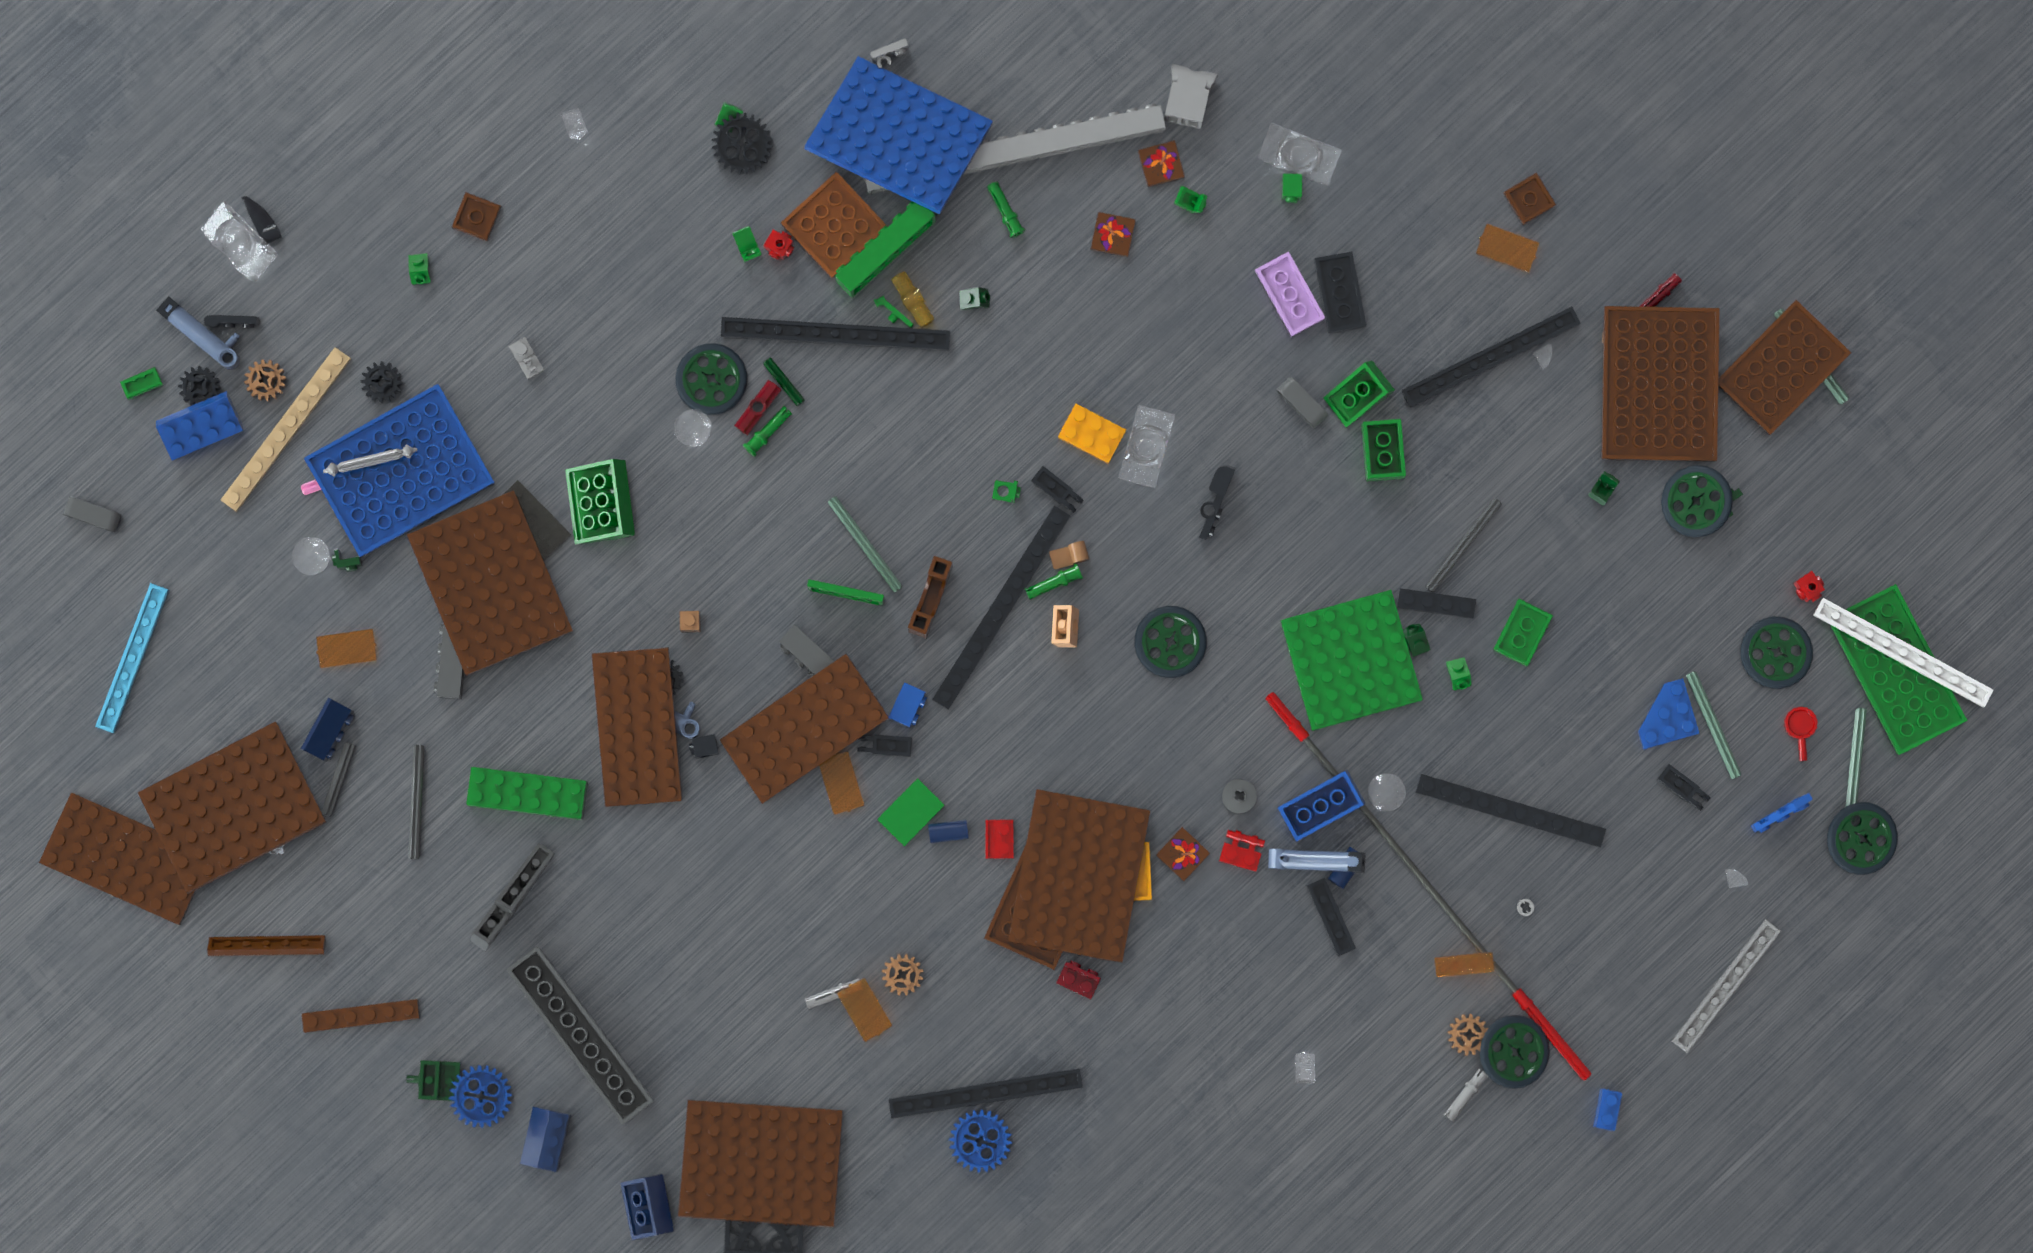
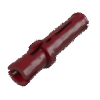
M1673 273L1668 280L1658 285V289L1639 307H1656L1665 297L1671 295L1670 292L1682 282L1681 278Z

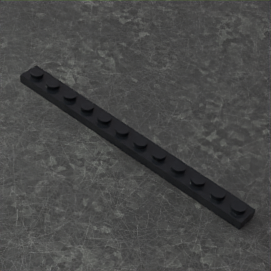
M722 317L721 337L949 351L950 331L733 317Z
M1056 506L1052 508L932 699L947 710L950 709L1069 520V514Z

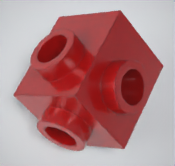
M774 229L763 245L764 249L769 251V255L777 260L779 258L784 260L786 256L790 257L795 247H793L794 243L789 234L783 231L779 233Z
M1810 571L1793 583L1797 588L1796 593L1798 597L1806 602L1810 599L1812 602L1822 597L1821 592L1825 590L1823 587L1824 582L1819 576L1816 577L1813 571Z

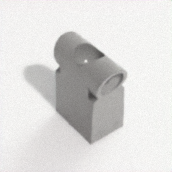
M1172 64V86L1164 121L1201 129L1208 95L1218 74L1206 71L1194 72L1187 67Z

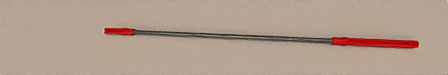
M1274 692L1270 693L1265 699L1289 727L1288 729L1294 733L1300 742L1303 741L1333 777L1338 775L1339 773L1308 737L1309 733L1301 725V722L1293 716ZM1365 804L1359 807L1513 992L1512 996L1519 1003L1521 1009L1525 1010L1530 1018L1542 1028L1546 1037L1582 1080L1588 1079L1591 1076L1589 1069L1534 1005L1532 999L1521 988L1518 989Z

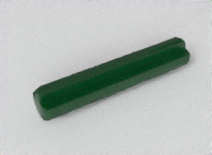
M766 359L763 362L766 369L795 405H801L804 402L802 395L773 359Z

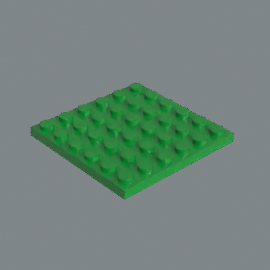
M1392 590L1280 620L1311 731L1423 700Z

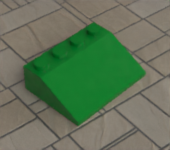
M610 459L565 469L575 545L635 535L625 460Z

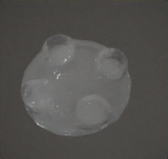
M701 410L685 411L674 421L675 436L685 446H700L711 435L712 426L710 419Z
M305 537L300 540L292 553V562L301 573L307 575H317L323 572L330 561V551L327 545L321 539L315 537Z
M1390 773L1374 777L1368 787L1369 801L1374 807L1382 811L1397 809L1404 802L1406 796V789L1402 780Z

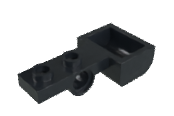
M1226 464L1221 465L1214 474L1209 490L1217 495L1214 502L1206 501L1201 506V515L1206 518L1199 536L1201 539L1207 540V537H1212L1216 527L1212 525L1215 519L1219 520L1223 511L1220 506L1235 472V467ZM1206 505L1214 507L1215 512L1213 515L1205 514L1204 507Z

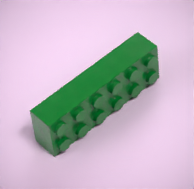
M911 201L906 206L907 210L903 214L898 213L892 219L893 223L889 227L884 226L878 232L879 236L873 240L871 238L864 245L865 249L860 253L858 251L850 257L851 261L846 266L843 264L836 270V282L853 298L936 222L935 214L931 210Z
M471 767L466 805L583 820L588 782Z

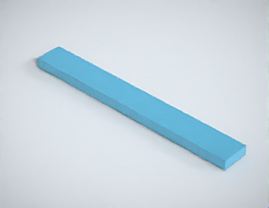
M150 583L95 727L115 733L169 593L168 589Z

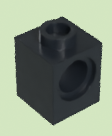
M715 734L693 738L692 743L689 744L691 755H695L696 759L719 754Z

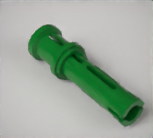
M998 181L989 184L987 188L1001 212L1002 222L1006 224L1010 232V238L1024 233L1026 230L1021 226L1018 214L1011 209Z
M783 406L760 432H755L753 438L742 446L755 457L757 451L763 445L768 444L767 439L792 413Z
M1075 563L1073 567L1064 571L1060 570L1057 575L1028 587L1025 591L1029 600L1059 586H1068V583L1077 579L1081 580L1083 577Z

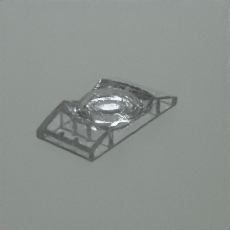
M1271 122L1258 159L1277 168L1295 174H1302V177L1305 179L1329 185L1342 150Z
M225 201L221 203L201 228L212 246L223 252L230 259L234 268L253 282L257 281L278 255Z
M1138 405L1118 479L1151 488L1156 487L1175 418L1174 414Z

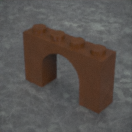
M937 556L933 557L921 599L908 625L909 633L927 639L953 568L951 561Z

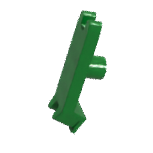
M884 296L876 300L873 299L877 308L884 306L892 313L887 319L893 324L899 319L909 328L914 326L908 318L886 301Z

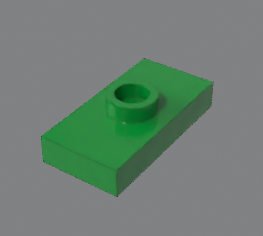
M153 367L121 381L120 384L126 398L130 400L162 386L163 382L157 368Z

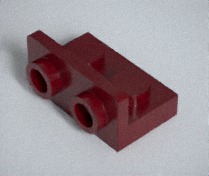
M1072 960L1070 963L1066 962L1056 984L1091 1000L1101 980L1098 977L1099 973L1088 969V971L1080 969L1081 964Z

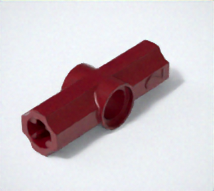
M768 380L757 396L751 400L748 408L734 426L748 436L761 417L766 414L767 409L782 389ZM757 403L763 405V410L760 412L753 410V406Z

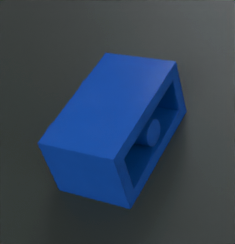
M904 682L891 710L889 719L908 728L911 725L915 726L919 718L917 711L919 707H924L927 700L925 691Z
M1600 1089L1593 1127L1615 1131L1622 1097L1621 1092Z

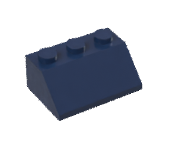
M328 698L301 749L325 762L328 759L331 760L336 752L334 747L337 742L340 743L345 735L343 731L346 725L349 726L354 719V715H352L354 711Z
M533 1107L520 1164L558 1172L571 1115Z
M663 1174L620 1183L632 1240L674 1232Z

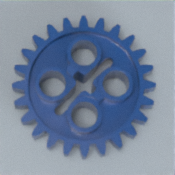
M481 1065L477 1066L476 1071L471 1066L469 1073L466 1070H462L464 1076L457 1075L456 1077L459 1081L452 1082L455 1089H449L450 1092L454 1093V1096L448 1097V1099L454 1100V1103L450 1105V1107H456L453 1114L460 1113L461 1115L458 1120L461 1121L465 1118V1125H468L471 1121L474 1128L477 1123H479L480 1128L484 1127V1123L491 1127L492 1120L498 1123V1116L504 1118L502 1111H509L505 1105L512 1103L507 1100V1097L512 1096V1094L506 1091L511 1086L504 1085L507 1079H500L503 1073L500 1072L495 1075L496 1068L489 1072V1066H485L484 1070H482ZM473 1079L478 1083V1087L474 1091L468 1087L469 1081ZM493 1083L496 1085L497 1090L491 1095L488 1093L487 1087ZM482 1091V1095L497 1098V1101L481 1099L478 1102V1098L466 1096L464 1092L480 1094ZM470 1098L473 1100L474 1105L470 1110H467L464 1107V1102ZM489 1102L493 1108L490 1113L486 1114L483 1111V1106Z
M981 1109L980 1115H977L976 1111L973 1110V1116L971 1117L968 1113H965V1120L959 1117L960 1125L954 1123L957 1130L950 1131L955 1135L954 1138H949L950 1141L954 1142L950 1149L956 1150L952 1156L958 1155L959 1158L956 1162L958 1163L963 1160V1168L970 1165V1171L974 1167H977L978 1173H980L981 1167H984L986 1172H988V1166L995 1169L994 1163L1002 1164L1000 1161L1001 1157L1007 1159L1006 1155L1003 1154L1004 1151L1010 1152L1006 1145L1012 1144V1142L1006 1140V1138L1011 1136V1134L1005 1133V1130L1009 1127H1002L1004 1120L998 1122L997 1114L992 1118L991 1111L984 1115ZM972 1123H976L980 1127L979 1133L975 1135L971 1134L968 1130L969 1125ZM990 1129H995L998 1132L996 1140L988 1139L987 1132ZM967 1134L975 1138H979L982 1135L984 1136L983 1140L994 1143L997 1147L994 1148L985 1144L979 1147L976 1141L966 1139L964 1135ZM965 1142L973 1144L974 1149L971 1153L963 1151L962 1147ZM982 1149H991L992 1156L989 1159H984L981 1156Z

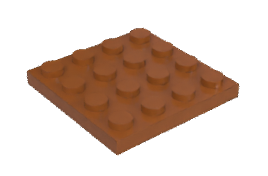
M837 172L780 222L832 279L837 274L836 270L841 265L845 264L846 266L851 261L850 257L857 251L860 253L865 249L864 245L871 238L873 240L879 236L878 232L884 226H887Z

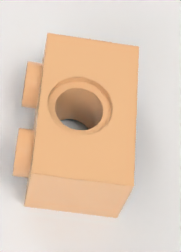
M1054 605L1052 644L1057 647H1077L1079 609L1072 605Z

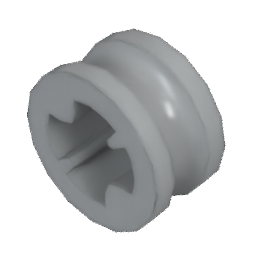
M1522 899L1517 904V911L1523 916H1529L1534 911V904L1529 899ZM1528 902L1531 908L1530 912L1526 911V913H1523L1520 905Z

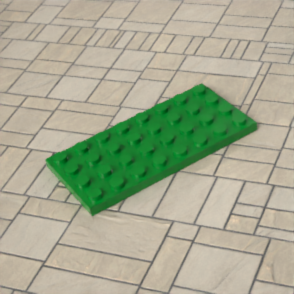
M1896 584L1845 609L1934 657ZM1830 625L1897 755L1967 721L1952 690Z

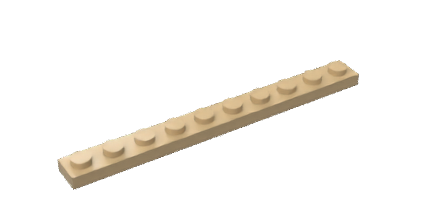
M336 347L332 350L221 498L222 502L236 512L240 509L350 362L351 358Z

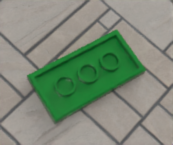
M808 579L807 587L809 591L879 606L884 605L885 597L882 594Z

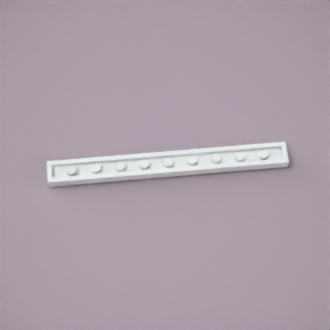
M1825 598L1821 599L1813 616L1981 707H1985L1993 692V689Z

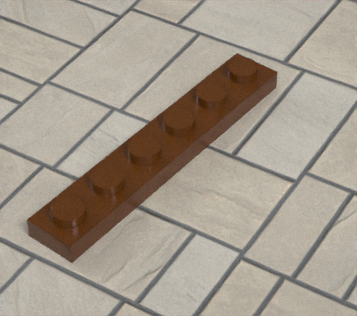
M325 935L209 937L207 954L208 956L324 954L326 938Z
M418 999L302 1013L304 1033L420 1018Z

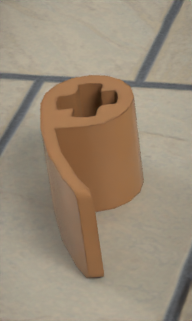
M1078 541L1069 544L1068 547L1049 551L1055 570L1089 560L1084 541Z

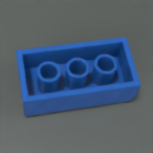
M227 391L156 421L157 431L172 461L243 431V425Z
M1345 770L1284 803L1278 809L1294 839L1298 841L1366 803L1348 770Z

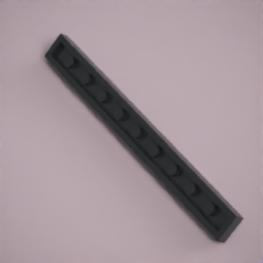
M1570 307L1403 389L1402 393L1411 408L1580 325L1581 322L1573 307Z
M1424 774L1420 775L1415 792L1599 848L1602 846L1606 829Z
M1079 1068L888 1099L892 1119L1083 1088Z

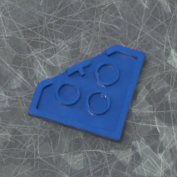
M1683 678L1663 684L1638 730L1643 750L1700 734Z
M1809 793L1797 797L1752 824V830L1754 832L1760 831V833L1771 828L1769 824L1775 821L1777 823L1782 822L1790 817L1789 813H1796L1809 807V802L1813 798Z

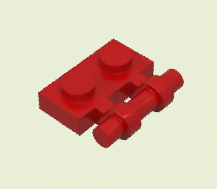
M1228 830L1226 837L1233 839L1232 844L1224 842L1219 861L1256 872L1261 853L1254 851L1255 846L1263 848L1265 840L1259 839L1255 835L1242 834V831ZM1238 842L1249 843V849L1239 847Z

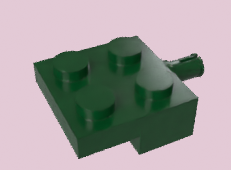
M420 1060L419 1075H407V1078L414 1080H406V1083H418V1099L454 1101L448 1099V1097L454 1096V1093L450 1092L449 1089H455L452 1082L459 1081L456 1076L460 1075L461 1062Z

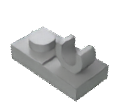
M902 39L870 52L872 61H877L879 68H882L881 61L886 60L890 66L891 59L888 56L895 55L898 57L905 54L906 50L909 49L906 39Z
M525 337L508 346L528 380L545 371Z

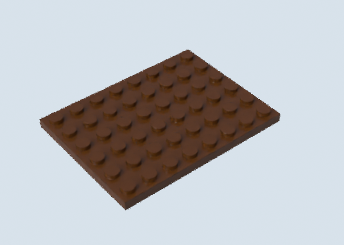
M1604 306L1601 459L1717 461L1720 308Z
M514 490L407 534L466 676L573 632Z
M276 721L137 792L187 894L326 823Z
M1036 789L1008 941L1122 963L1150 810Z
M688 1100L678 1217L834 1227L843 1110Z

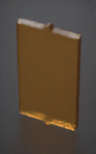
M1486 224L1483 235L1479 238L1480 243L1476 254L1529 273L1532 262L1536 259L1535 254L1539 242Z
M373 629L316 637L318 648L316 653L319 655L320 668L377 660L375 651L377 644L374 642Z
M848 751L834 755L819 765L834 815L845 811L851 812L852 809L864 806Z
M865 977L853 984L849 983L848 987L837 992L838 997L865 1042L876 1035L880 1036L881 1032L892 1027L890 1020Z

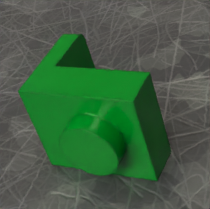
M1181 186L1174 204L1191 213H1201L1206 207L1208 196L1198 194Z
M428 254L408 255L409 275L412 285L430 283Z
M1465 657L1446 662L1453 690H1462L1472 686L1471 674Z

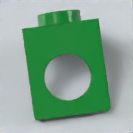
M724 102L714 125L717 126L719 124L723 126L722 119L730 121L729 115L735 119L737 113L739 115L743 114V110Z
M750 226L732 233L744 262L762 255Z
M995 480L992 499L1015 503V498H1019L1021 487H1018V481L1014 480V483ZM1000 486L1008 488L1009 493L1007 496L1002 497L998 494L997 490Z

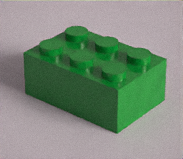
M1401 419L1363 422L1361 429L1366 482L1404 479L1406 477Z

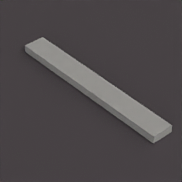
M1765 919L1673 1038L1672 1042L1686 1053L1690 1051L1774 942L1781 930Z

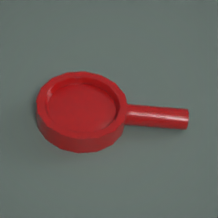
M1807 707L1793 708L1784 719L1786 732L1789 736L1798 739L1800 761H1807L1806 738L1814 734L1818 723L1814 712Z

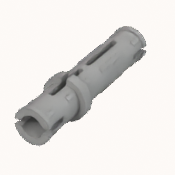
M857 978L845 984L839 983L837 987L805 998L808 1009L840 997L846 998L848 994L863 990L860 979Z
M1478 1069L1472 1079L1465 1083V1088L1444 1115L1454 1122L1473 1095L1479 1092L1478 1089L1489 1076L1481 1069Z

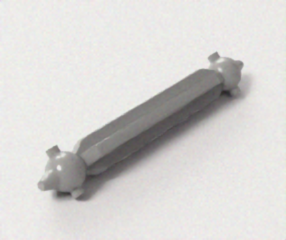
M405 445L403 449H393L340 462L338 465L330 463L323 472L336 476L338 471L347 472L397 460L403 456L411 458L413 453L418 450L417 448Z

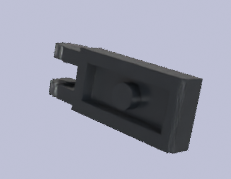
M207 315L203 320L205 325L209 327H219L221 324H224L226 328H235V324H243V328H254V325H260V318L256 316Z
M1044 466L1041 467L1031 480L1037 487L1073 513L1076 511L1075 507L1065 500L1068 495L1078 503L1084 501L1078 494L1072 491L1073 489Z
M863 735L858 739L861 741H873V748L860 746L857 747V752L911 757L912 737Z
M1670 764L1666 766L1657 778L1659 782L1700 811L1704 807L1692 798L1695 793L1706 801H1709L1711 798L1697 784Z

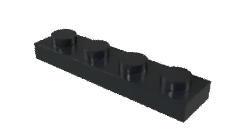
M1400 588L1397 608L1473 619L1476 599Z
M1325 878L1307 885L1337 955L1340 956L1356 949Z

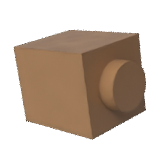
M680 611L681 633L701 632L699 611Z

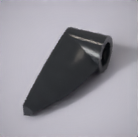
M247 196L241 197L263 244L266 246L282 238L278 227L267 211Z

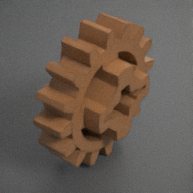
M264 359L261 360V364L255 361L254 368L248 367L251 371L250 374L245 373V376L249 378L244 381L246 385H249L246 390L248 392L253 391L251 396L256 397L258 395V400L262 401L263 397L270 401V396L277 399L276 393L282 394L283 392L280 388L286 387L282 381L287 380V377L281 376L285 371L283 369L278 370L280 366L278 363L273 366L272 360H269L267 364ZM263 368H269L274 371L266 372ZM257 373L256 380L253 381V378H254L255 374ZM262 374L268 378L269 387L263 383ZM276 380H278L277 385L274 388V383ZM263 388L266 389L268 392H259L258 389L260 390Z
M897 954L896 960L891 957L890 964L885 962V965L888 967L887 970H882L883 973H886L882 980L888 981L885 987L891 986L890 992L892 993L897 990V995L899 996L901 991H904L906 996L908 995V990L914 993L915 989L913 987H920L921 985L918 983V980H923V977L919 976L923 969L917 968L920 962L915 964V957L909 960L908 954H905L904 958ZM899 962H907L911 965L902 967ZM894 967L895 975L890 979V970ZM911 969L906 974L907 979L900 978L895 980L899 976V970L904 972ZM915 971L916 977L914 982L912 983L910 980L911 973ZM898 982L904 983L906 988H899L895 984Z
M1462 1014V1020L1455 1018L1456 1024L1449 1025L1453 1029L1452 1031H1447L1448 1034L1452 1035L1448 1041H1453L1454 1043L1451 1048L1458 1047L1457 1053H1461L1463 1050L1465 1056H1468L1469 1051H1471L1472 1055H1476L1475 1050L1480 1051L1481 1041L1488 1028L1483 1027L1486 1022H1479V1016L1473 1019L1472 1014H1469L1468 1018ZM1466 1022L1462 1030H1457L1460 1024ZM1474 1023L1479 1027L1481 1033L1474 1029ZM1469 1029L1470 1033L1477 1036L1470 1037L1467 1040V1037L1460 1033L1467 1032ZM1456 1037L1461 1038L1463 1046L1458 1043ZM1476 1039L1480 1040L1476 1046L1471 1048L1473 1041Z

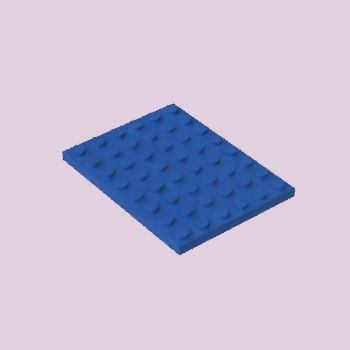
M858 56L805 144V150L935 213L941 214L991 128L993 121L884 68H879L877 65Z
M439 384L304 457L360 558L494 484L491 475ZM405 445L417 448L418 450L413 453L411 458L403 456L397 460L347 472L338 471L336 476L323 472L330 463L338 465L340 462L393 449H403Z

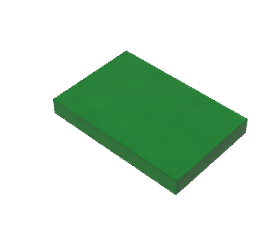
M1518 599L1493 650L1528 667L1553 615Z
M917 778L877 820L905 847L945 805Z

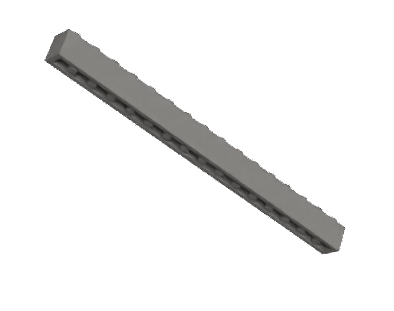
M1150 104L1141 110L1131 108L1126 110L1127 113L1122 114L1113 112L1109 113L1108 117L1103 118L1094 116L1085 122L1075 120L1071 122V125L1057 124L1052 126V129L1047 130L1045 128H1038L1029 134L1019 132L1015 134V137L1001 136L996 138V141L991 142L983 140L964 174L1163 132L1166 126L1161 105ZM865 179L868 194L888 191V189Z

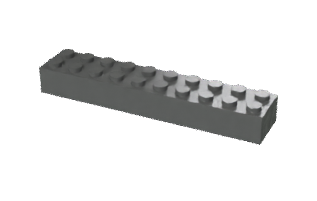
M536 946L506 969L622 1125L655 1102L540 947Z

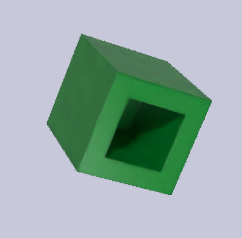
M1283 174L1282 200H1286L1287 203H1297V200L1302 198V174Z

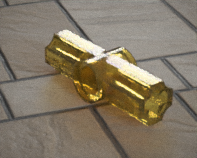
M905 271L895 275L891 281L899 292L906 309L912 313L920 328L929 325L935 319L924 303L925 300L918 288L914 287Z

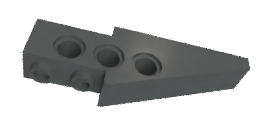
M540 843L536 845L495 900L494 905L473 931L470 939L472 943L487 951L505 925L509 923L553 858L554 852Z

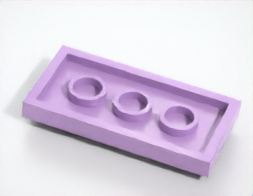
M1289 252L1255 269L1257 276L1291 337L1325 319Z

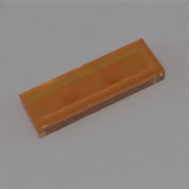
M1493 952L1434 958L1437 977L1495 971Z

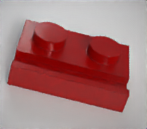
M985 820L986 859H1014L1013 820Z

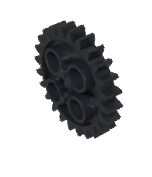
M737 113L735 119L731 115H729L730 121L722 119L724 125H717L720 131H714L713 134L717 138L711 140L716 143V145L712 146V149L718 151L714 154V157L720 156L718 164L724 162V169L730 166L731 173L734 169H737L738 175H740L741 170H744L747 175L750 168L755 172V166L761 169L762 165L760 162L767 163L765 156H771L767 149H773V146L768 144V142L773 141V138L767 137L771 131H764L767 124L760 125V118L754 121V115L750 119L747 118V113H744L743 118H740L739 113ZM742 127H745L744 141L748 145H744L743 158L739 160L740 145L737 142L741 141ZM732 128L737 129L739 136L731 138L728 134L729 130ZM749 131H756L758 138L750 140L747 137ZM729 147H734L737 150V154L734 157H730L727 155L726 150ZM752 149L756 152V157L748 159L745 156V152Z

